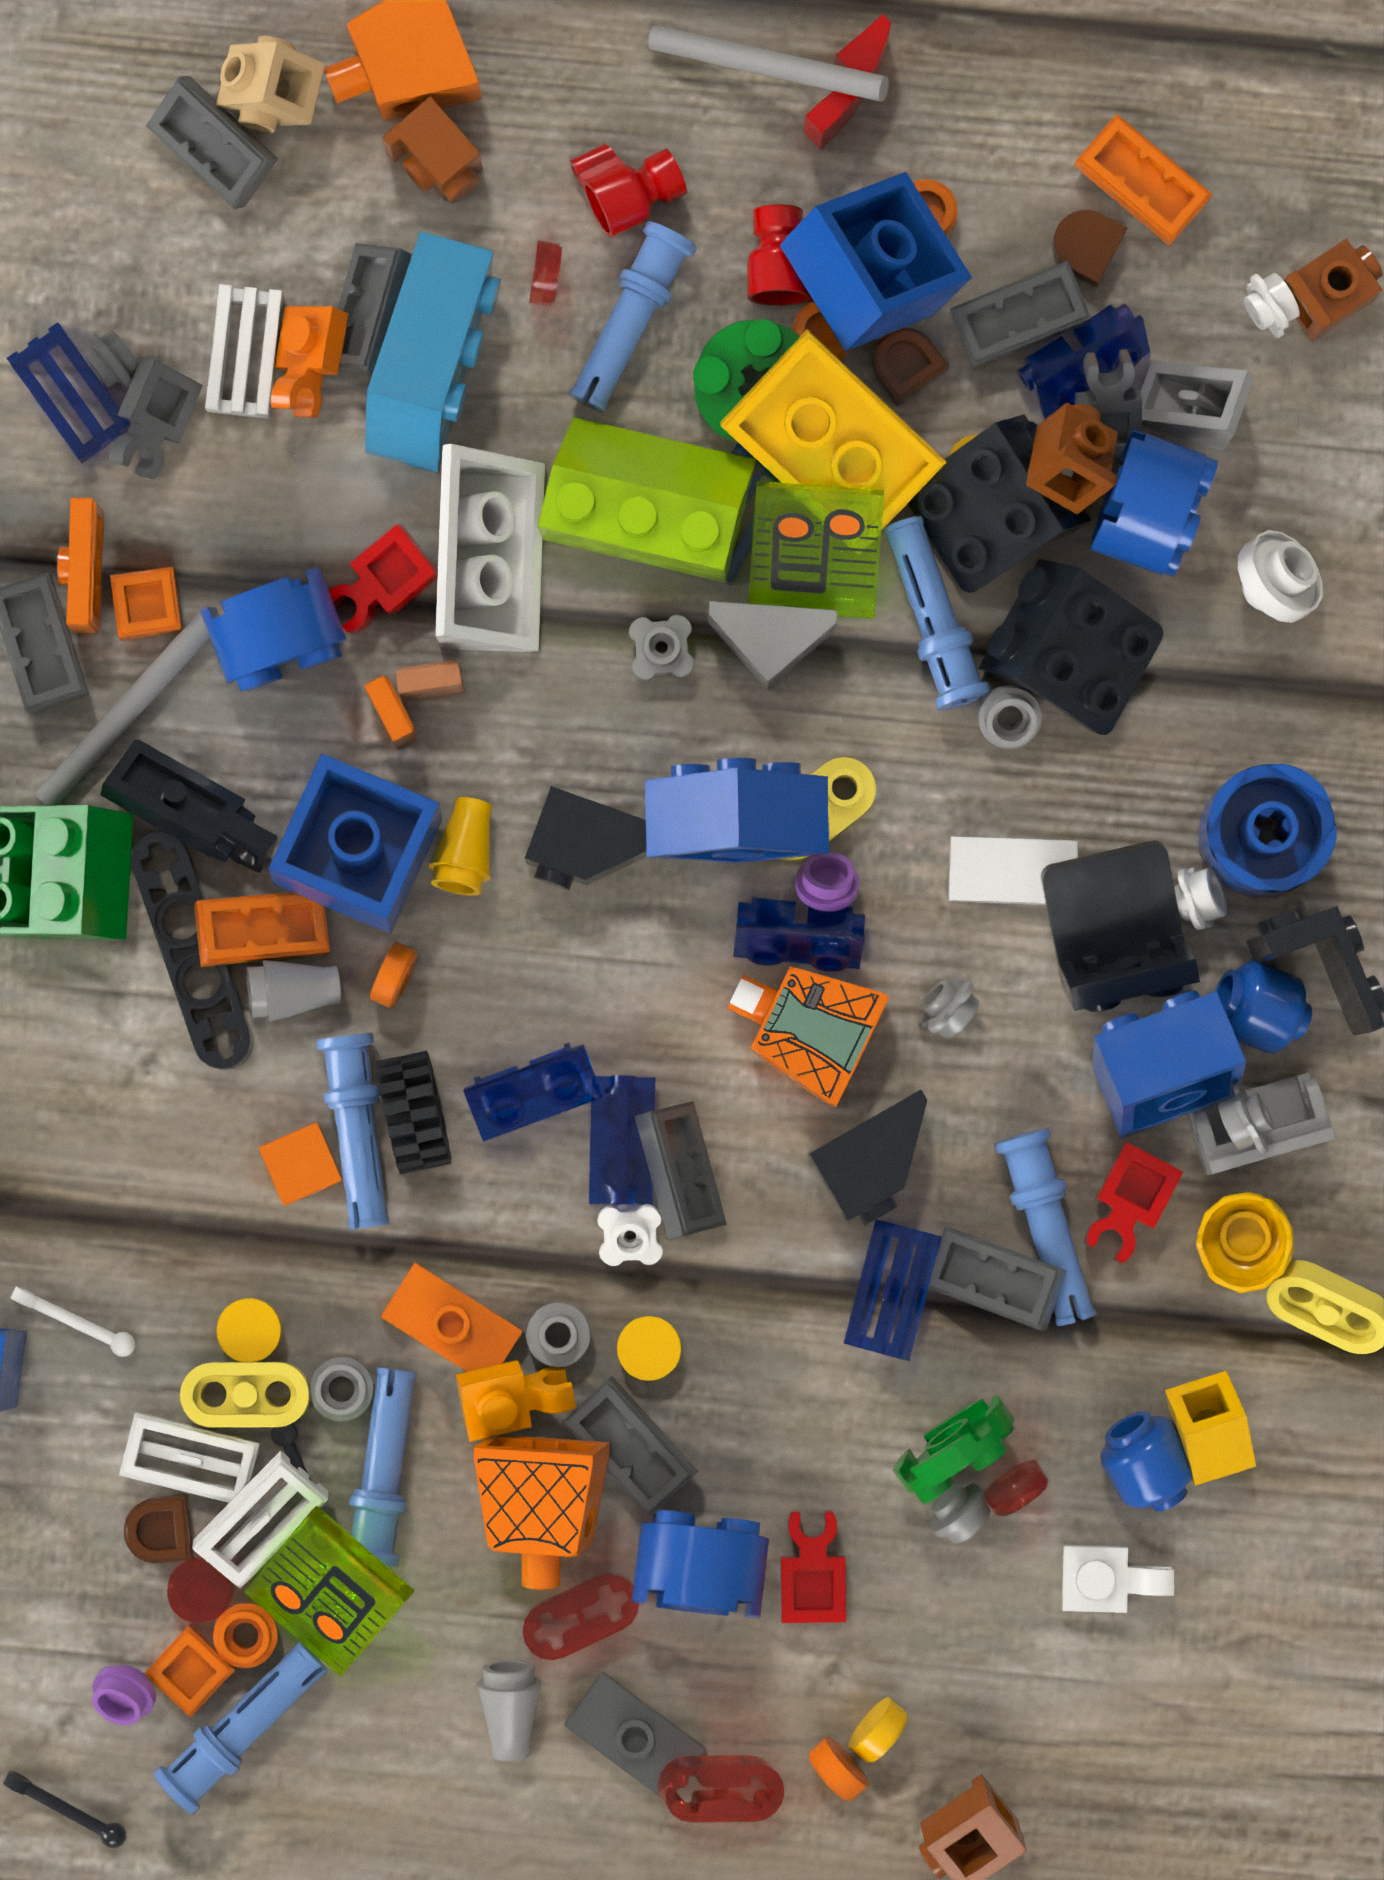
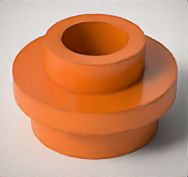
M235 1604L225 1610L216 1621L213 1631L214 1646L217 1653L228 1664L237 1668L256 1667L264 1663L273 1654L277 1646L278 1627L276 1621L268 1610L258 1604ZM249 1623L257 1629L258 1640L255 1645L246 1647L237 1642L235 1630L239 1624Z

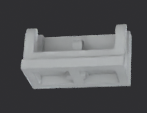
M1309 1072L1245 1090L1248 1097L1256 1093L1262 1097L1273 1122L1274 1128L1264 1133L1268 1146V1152L1264 1154L1258 1151L1255 1144L1242 1150L1236 1148L1223 1124L1218 1103L1187 1114L1204 1175L1215 1174L1336 1139L1317 1079H1311Z

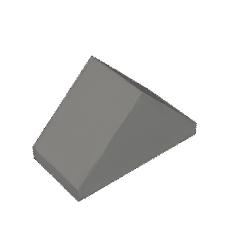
M1151 360L1140 390L1142 398V425L1223 452L1235 434L1255 375L1247 370Z
M709 601V625L766 690L833 634L836 626L837 610Z

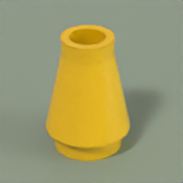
M458 797L455 799L453 812L428 864V868L433 871L431 884L436 888L450 893L474 896L481 894L483 882L490 880V818L493 808L490 803L470 797Z

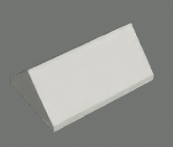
M455 444L443 445L435 635L441 649L513 652L539 651L543 538L537 525L544 501L545 463Z

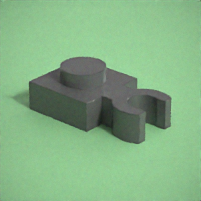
M1127 349L1120 350L1119 366L1111 373L1099 372L1095 353H1087L1083 361V370L1088 386L1092 391L1075 393V404H1086L1094 407L1101 414V423L1118 432L1114 457H1120L1132 429L1142 432V398L1138 387L1130 388L1135 379V369Z
M141 357L117 414L131 422L128 432L120 435L113 442L109 453V461L129 467L133 454L139 449L140 461L136 466L135 474L155 479L160 473L164 462V454L161 447L163 440L180 442L203 385L154 359Z

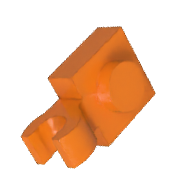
M285 306L274 368L287 373L280 377L272 388V408L293 410V416L297 418L318 417L322 405L321 387L323 375H338L349 313L333 306Z

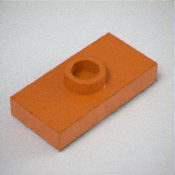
M1118 114L1111 119L1074 164V167L1169 247L1210 201L1213 195Z
M70 498L69 547H60L58 551V582L60 585H67L66 625L76 634H98V631H101L104 511L93 498Z
M293 892L197 900L194 903L201 967L260 962L262 960L325 956L330 953L325 906Z
M414 1262L380 1316L466 1372L503 1364L524 1331L416 1262Z

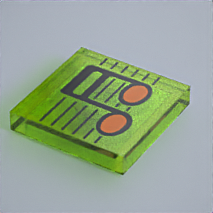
M757 481L748 604L837 610V616L874 619L884 490Z
M316 1505L244 1593L265 1609L278 1623L338 1675L342 1676L415 1590Z

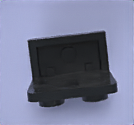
M1025 414L995 422L945 458L947 463L908 502L915 516H922L928 537L961 589L968 593L982 589L1048 542L1070 535L1091 521L1085 509L1075 514L1026 485L1035 432L1038 425L1029 421Z
M1038 559L1034 568L1022 579L1018 588V597L1003 624L991 635L987 646L988 651L978 669L996 681L1030 689L1091 732L1107 735L1116 725L1163 639V628L1159 623L1080 567Z
M1147 841L1047 865L1042 870L1041 882L1060 979L1074 1011L1082 1009L1090 1012L1107 1011L1118 1006L1121 1000L1142 995L1151 997L1171 996L1180 992L1185 985L1200 982L1196 958L1182 932L1168 852L1160 841Z
M1302 905L1257 923L1262 935L1246 941L1254 961L1263 963L1315 943L1351 1033L1355 1036L1384 1028V1021L1381 1015L1384 1013V992L1374 975L1366 978L1357 953L1364 951L1363 941L1357 925L1350 915L1342 917L1338 906L1308 917Z

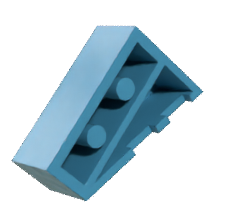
M420 231L367 389L366 454L438 473L442 460L443 445H446L452 421L458 422L467 390V385L463 384L467 367H476L481 352L484 331L478 330L482 314L492 315L498 299L501 278L492 276L494 251Z

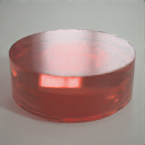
M537 240L530 283L529 303L551 306V303L555 302L562 256V247L559 246V243Z
M1035 1459L1025 1461L996 1479L984 1491L985 1500L996 1516L1010 1515L1036 1499L1047 1488L1049 1478Z
M195 1557L179 1565L171 1574L167 1585V1598L172 1610L180 1618L191 1623H207L219 1617L230 1605L234 1592L233 1583L203 1557Z

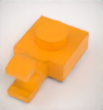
M515 1360L455 1374L464 1429L469 1442L531 1428L529 1412L531 1410L556 1414L576 1408L573 1385L571 1382H567L565 1367L552 1366L524 1376L519 1361Z

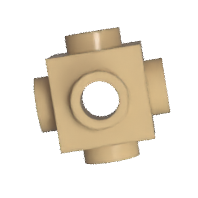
M259 36L257 43L230 45L228 56L221 68V85L216 106L238 115L239 125L259 133L273 134L275 133L276 126L309 125L312 121L325 63L295 50V46L292 43L272 36Z

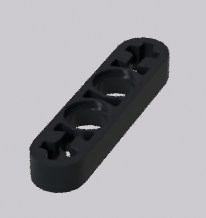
M162 831L149 833L142 837L133 849L131 856L132 870L194 1050L200 1060L212 1068L220 1070L235 1069L242 1065L251 1055L254 1042L252 1030L229 964L215 966L220 973L221 983L218 991L213 996L207 999L192 997L186 989L185 978L190 968L200 963L197 931L189 938L176 939L170 936L165 929V916L171 907L180 903L194 906L197 900H206L194 862L188 848L179 839ZM161 844L168 853H178V860L170 864V872L174 884L180 886L188 880L191 890L188 892L170 893L156 903L153 892L166 891L161 875L157 871H146L145 862L153 859L152 848ZM229 999L232 1011L219 1012L226 1030L230 1032L239 1031L241 1040L232 1045L233 1056L224 1059L221 1052L217 1050L209 1051L207 1049L206 1042L215 1037V1030L211 1019L205 1017L197 1023L194 1011L214 1009Z

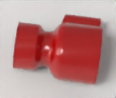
M606 144L569 160L571 169L583 187L597 221L609 238L645 222L649 218L651 207L655 202L660 201L667 204L687 195V186L682 172L673 155L666 148L645 158L643 166L638 169L625 164Z
M773 204L761 206L753 210V234L759 239V247L749 254L747 260V299L750 302L768 306H786L803 302H814L780 247L785 238L803 220V210L793 205Z

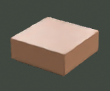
M455 660L403 667L395 671L398 694L402 702L465 692L462 670L459 662Z

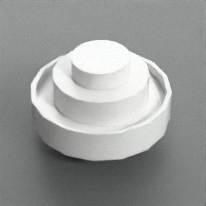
M1268 530L1258 534L1241 549L1238 555V572L1242 582L1243 594L1251 606L1278 621L1289 623L1302 619L1318 607L1323 598V582L1318 567L1311 554L1295 539L1283 532Z

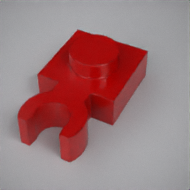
M396 524L349 563L360 579L353 585H337L331 588L329 592L335 607L339 606L347 598L354 600L356 613L342 627L347 633L355 634L365 630L370 625L374 617L375 607L379 603L387 613L394 615L438 578V569L403 525Z
M1124 1142L1095 1197L1096 1200L1111 1207L1105 1218H1100L1089 1226L1085 1234L1084 1244L1094 1248L1102 1232L1109 1229L1113 1230L1121 1239V1246L1116 1252L1114 1260L1119 1263L1126 1262L1135 1249L1136 1239L1133 1228L1136 1222L1151 1229L1155 1228L1184 1172L1138 1147Z
M791 1510L788 1518V1531L792 1540L799 1546V1556H780L781 1623H846L845 1555H827V1546L833 1541L837 1532L835 1514L832 1510H825V1526L823 1531L816 1536H808L800 1529L801 1518L799 1510Z

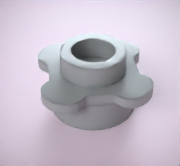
M673 615L668 621L651 622L645 617L636 619L629 628V636L636 646V658L632 662L633 673L642 680H650L655 675L665 676L673 674L678 678H682L690 674L694 667V659L688 653L687 637L691 634L692 630L690 622L681 615ZM665 642L668 646L665 653H658L655 649L657 643Z
M959 976L952 978L949 982L942 980L926 994L921 1003L923 1012L920 1014L917 1024L922 1028L927 1027L931 1033H940L946 1039L959 1033L971 1021L979 1007V1000L971 994L974 985L969 981L964 982Z
M1240 1081L1232 1083L1235 1096L1218 1103L1219 1112L1227 1133L1238 1150L1255 1144L1258 1151L1264 1154L1268 1152L1264 1133L1274 1128L1270 1113L1258 1093L1248 1097Z

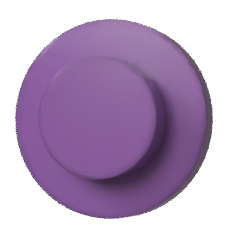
M829 851V854L811 855L797 871L795 889L798 897L811 908L821 911H837L846 908L856 899L859 890V877L847 857L840 853Z
M128 1665L107 1666L97 1673L93 1681L94 1695L92 1703L94 1708L102 1717L115 1724H135L140 1717L150 1713L156 1702L154 1687L146 1675L135 1667Z

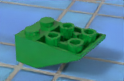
M90 805L0 806V937L126 941L133 814Z

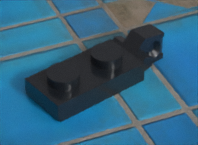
M135 739L102 784L100 796L209 857L213 856L222 862H227L230 857L232 861L260 873L274 852L278 836L254 823L256 816L244 807L246 799L139 739Z

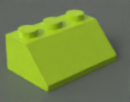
M573 417L552 465L537 527L545 541L727 583L757 460Z

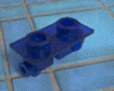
M1124 303L1117 308L1108 305L1091 317L1090 324L1073 330L1074 337L1082 346L1080 349L1074 352L1065 339L1060 336L1037 352L1024 358L1026 365L1018 369L1017 373L1028 391L1031 392L1035 389L1041 414L1044 418L1052 415L1065 403L1075 405V393L1091 390L1083 370V361L1087 353H1095L1099 372L1111 373L1117 369L1120 362V350H1128L1134 367L1140 362L1142 357L1150 353L1144 319L1141 315L1134 317L1131 310Z
M752 897L751 903H738L733 957L747 958L755 964L764 966L778 965L782 962L809 964L825 972H838L846 968L860 969L865 938V914L853 913L852 906H847L837 911H821L808 906L807 924L794 923L795 901Z
M570 1042L563 1044L564 1048L530 1060V1065L521 1069L514 1066L481 1078L480 1075L473 1077L475 1084L465 1087L463 1092L483 1142L603 1098L584 1043L573 1048Z
M631 1075L592 1076L589 1204L633 1205V1203L653 1205V1183L634 1116L655 1110L656 1077H636Z

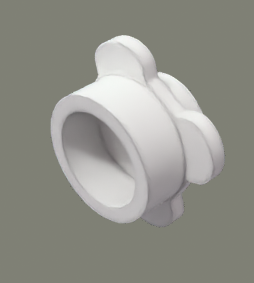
M1272 273L1264 279L1258 274H1254L1250 277L1251 283L1246 285L1248 296L1243 299L1245 308L1260 330L1263 331L1269 328L1272 334L1279 338L1284 335L1283 330L1289 327V322L1299 317V307L1291 290L1278 274Z
M1196 867L1190 868L1188 871L1186 868L1178 870L1179 884L1175 885L1174 889L1178 910L1182 918L1187 922L1191 921L1196 930L1214 927L1215 919L1224 917L1227 914L1226 897L1219 878L1210 867L1200 871Z
M624 1203L619 1206L609 1205L603 1208L598 1215V1225L604 1230V1243L599 1249V1255L603 1262L610 1266H617L627 1260H640L645 1265H652L659 1261L663 1253V1247L657 1241L656 1228L661 1223L659 1210L650 1204L641 1205L637 1203ZM627 1231H634L636 1237L629 1240L625 1238L624 1234Z

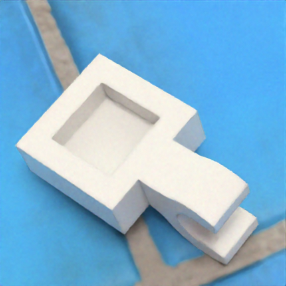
M1063 1544L1062 1611L1127 1613L1128 1593L1174 1596V1569L1171 1566L1128 1565L1127 1546Z

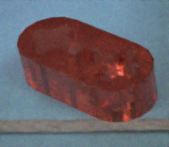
M606 1572L540 1601L531 1608L524 1620L523 1637L525 1644L533 1654L541 1659L556 1660L622 1631L633 1622L638 1614L639 1604L631 1602L633 1582L621 1573ZM609 1584L610 1589L614 1593L623 1590L627 1593L629 1599L621 1604L623 1616L612 1620L610 1614L606 1611L587 1619L583 1609L600 1600L598 1588ZM550 1612L555 1620H561L576 1613L579 1623L567 1628L563 1632L564 1643L561 1646L554 1647L549 1639L538 1641L535 1637L534 1632L542 1625L540 1615Z
M752 1755L679 1757L666 1765L658 1781L659 1796L671 1814L681 1821L691 1823L756 1822L765 1820L776 1813L782 1804L785 1794L783 1781L777 1771L763 1758ZM693 1775L703 1787L714 1788V1790L694 1791L691 1796V1802L687 1803L676 1792V1788L686 1787L689 1776ZM753 1775H757L766 1786L765 1789L755 1791L753 1801L750 1802L747 1801L740 1791L729 1790V1787L749 1786Z

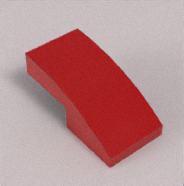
M882 14L836 54L835 65L877 74L889 41L891 22ZM832 91L805 115L804 133L821 150L850 120L864 98Z

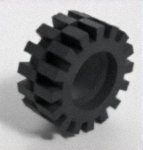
M427 1050L377 1061L376 1071L383 1102V1112L386 1117L392 1151L400 1175L451 1164L445 1119L443 1117L436 1078L434 1077L432 1063Z

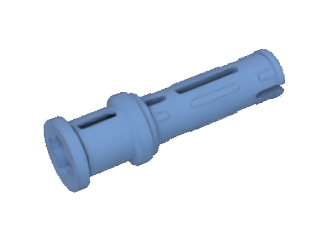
M648 221L642 231L646 235L645 241L631 268L623 269L618 278L620 280L618 286L623 291L574 387L568 393L570 397L585 405L595 383L598 382L588 403L591 404V409L601 413H605L606 405L655 308L662 309L665 304H669L673 296L669 288L685 257H692L697 249L696 245L689 239L655 222Z
M922 516L906 518L887 526L884 529V533L894 554L904 589L923 639L918 643L919 649L917 653L921 661L928 662L939 697L935 700L937 711L958 708L985 697L991 692L988 682H981L969 648L974 642L972 634L966 630V627H959L941 572L928 540Z
M373 1033L316 1040L317 1050L324 1052L329 1090L323 1094L324 1103H328V1109H334L337 1124L341 1168L347 1200L348 1228L351 1230L388 1225L390 1222L385 1202L373 1103H379L378 1096L381 1095L379 1086L373 1084L368 1047L374 1043Z
M1047 1127L994 1143L996 1153L1004 1154L1014 1186V1192L1010 1195L1011 1203L1016 1205L1017 1210L1025 1211L1039 1260L1067 1270L1054 1307L1056 1325L1062 1326L1076 1322L1069 1301L1070 1295L1078 1318L1085 1320L1095 1316L1097 1313L1089 1296L1060 1199L1066 1196L1065 1190H1067L1065 1179L1057 1178L1046 1142L1052 1137L1050 1129Z
M376 1367L375 1374H377L362 1484L361 1489L355 1488L354 1495H350L349 1505L355 1508L350 1547L343 1549L341 1559L372 1565L398 1567L399 1556L394 1553L399 1514L406 1512L407 1502L404 1501L405 1495L399 1494L414 1380L417 1378V1372Z
M298 1641L284 1658L245 1694L213 1727L210 1725H206L204 1728L199 1727L193 1733L195 1741L169 1767L159 1766L153 1772V1776L180 1807L189 1814L194 1815L200 1809L199 1800L225 1774L233 1776L240 1770L239 1765L243 1762L240 1756L310 1686L324 1676L328 1669L307 1646Z

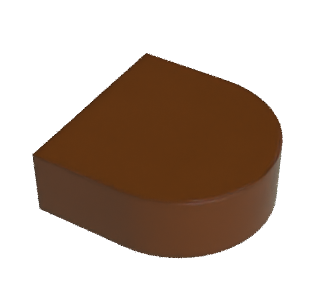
M1092 210L1072 212L1063 218L1056 228L1052 240L1054 258L1058 264L1068 261L1075 277L1097 288L1128 228Z
M902 328L883 336L878 342L873 356L875 376L896 406L947 372L949 368L948 363L932 341L924 333L913 328Z
M188 1494L149 1498L137 1504L130 1511L124 1524V1538L129 1550L137 1558L149 1563L184 1561L194 1558Z

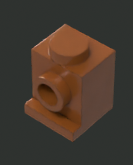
M431 96L382 137L386 153L394 162L398 161L403 155L407 157L401 165L412 181L424 193L433 187L444 201L449 199L454 204L467 196L480 181V177L477 175L483 169L480 152Z
M1345 238L1298 271L1295 270L1285 277L1284 282L1291 290L1299 307L1300 315L1295 319L1312 343L1372 303L1383 290L1377 282L1378 279L1383 277V272L1379 262L1367 247L1361 245L1354 250L1350 242ZM1339 272L1349 288L1344 291L1333 289L1328 282V274Z
M1065 403L1036 427L1026 485L1073 513H1080L1116 485L1117 475L1111 472L1118 432L1101 423V414L1094 407L1086 404L1071 405ZM1066 467L1073 470L1072 479L1060 472Z
M980 1774L971 1781L972 1788L920 1822L925 1842L919 1845V1850L928 1867L939 1879L948 1875L951 1880H985L1027 1852L1018 1819L983 1774Z

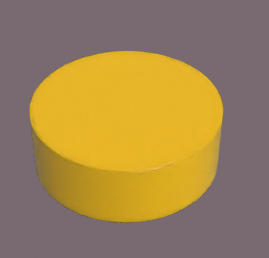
M257 1298L240 1299L228 1305L221 1313L216 1328L217 1339L222 1350L229 1357L240 1362H257L269 1357L279 1346L283 1333L282 1321L278 1312L272 1305Z
M643 1316L634 1319L622 1330L617 1342V1355L622 1367L631 1376L645 1381L658 1380L668 1375L676 1367L681 1355V1342L677 1331L669 1322L656 1316Z
M890 1697L882 1699L856 1727L849 1740L848 1748L866 1763L875 1762L891 1748L901 1735L908 1721L907 1711Z

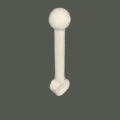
M16 1286L10 1297L24 1306L33 1308L110 1345V1349L116 1356L127 1357L135 1349V1340L131 1334L127 1332L115 1334L40 1298L26 1289Z

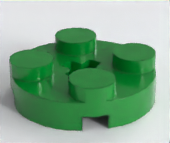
M767 319L742 320L726 326L707 342L698 362L695 364L693 382L698 409L704 420L715 432L724 438L738 443L720 426V422L744 397L740 390V387L746 382L743 375L744 370L750 366L758 372L764 371L767 368L770 369L800 338L799 334L790 328Z
M998 1395L992 1397L989 1407L983 1399L976 1401L954 1413L924 1435L928 1442L925 1446L926 1450L916 1458L912 1451L908 1449L897 1460L893 1471L909 1493H915L922 1504L928 1503L947 1491L954 1483L951 1477L971 1464L975 1471H979L1000 1458L1007 1450L1003 1440L1015 1429L1013 1426L1015 1418Z

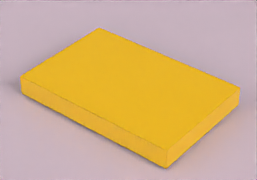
M808 329L720 422V426L823 522L828 514L838 509H846L859 514L863 518L865 529L857 538L844 540L851 548L864 549L872 540L859 539V537L875 538L947 463L945 458ZM867 525L879 526V528H867Z

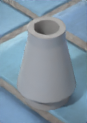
M262 960L261 966L246 968L247 995L251 1018L266 1017L267 1023L326 1005L341 1003L340 978L337 966L320 967Z
M522 1660L490 1662L483 1666V1678L477 1682V1687L491 1741V1757L501 1761L526 1759L530 1756V1739L541 1680L535 1677V1666L533 1663Z

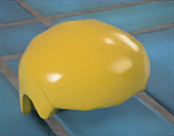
M1252 1192L1224 1196L1204 1213L1196 1240V1248L1208 1277L1216 1284L1238 1293L1265 1289L1284 1275L1293 1258L1295 1245L1293 1227L1284 1210L1274 1200Z

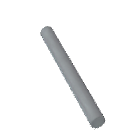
M654 25L649 34L648 45L654 51L875 101H884L889 88V78L879 74L660 25Z
M200 611L34 793L46 806H56L61 803L210 638Z

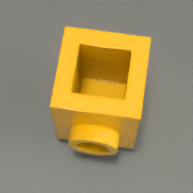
M1227 1371L1165 1390L1170 1418L1180 1436L1195 1486L1256 1467L1247 1415Z

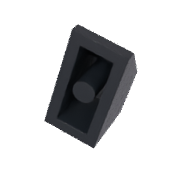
M551 786L525 860L527 864L537 867L534 878L565 890H570L573 881L588 885L646 858V820Z
M921 1089L808 1154L845 1221H849L859 1215L865 1226L898 1207L892 1195L903 1190L905 1187L928 1101Z

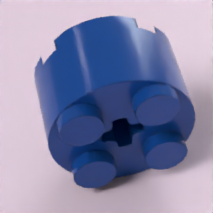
M1132 429L1118 460L1123 462V466L1120 465L1116 472V485L1106 492L1093 531L1090 550L1160 575L1166 574L1174 577L1184 551H1189L1201 519V516L1196 514L1201 497H1206L1210 489L1218 461L1206 457L1204 453Z
M320 567L305 571L309 581L308 584L302 585L299 578L291 581L288 576L221 601L225 613L221 616L216 607H207L200 611L227 684L237 681L240 692L250 691L282 679L283 676L279 666L297 660L300 669H309L342 657L338 644L346 641L347 638Z
M1264 764L1247 768L1235 774L1220 786L1205 805L1199 823L1198 847L1201 856L1204 858L1208 868L1213 869L1220 882L1235 892L1259 898L1276 897L1290 892L1316 876L1332 855L1337 835L1331 801L1322 785L1314 777L1297 767L1287 764ZM1270 817L1276 822L1273 833L1280 838V841L1273 839L1265 845L1257 838L1260 830L1254 825V822L1261 823Z
M657 1510V1514H653L652 1523L640 1524L632 1603L643 1605L647 1601V1593L657 1594V1608L728 1616L729 1612H737L738 1604H746L744 1617H761L769 1538L759 1536L760 1522L722 1518L721 1522H717L716 1529L695 1526V1514Z

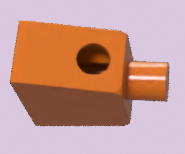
M383 0L353 18L347 24L350 39L357 55L326 66L323 70L336 104L371 91L382 119L387 120L407 116L430 96L441 109L472 103L482 99L479 80L446 0Z

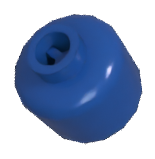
M1249 961L1241 964L1236 970L1230 969L1226 971L1217 984L1215 991L1219 995L1238 1043L1266 1053H1275L1283 1050L1293 1039L1298 1040L1302 1038L1310 1025L1312 1006L1306 1003L1304 983L1300 978L1291 973L1258 961Z
M1145 1411L1137 1412L1119 1420L1107 1431L1105 1435L1106 1443L1100 1454L1101 1464L1126 1505L1137 1509L1153 1507L1155 1511H1164L1174 1507L1186 1497L1188 1493L1186 1486L1190 1483L1193 1476L1180 1436L1170 1419L1162 1416H1151Z

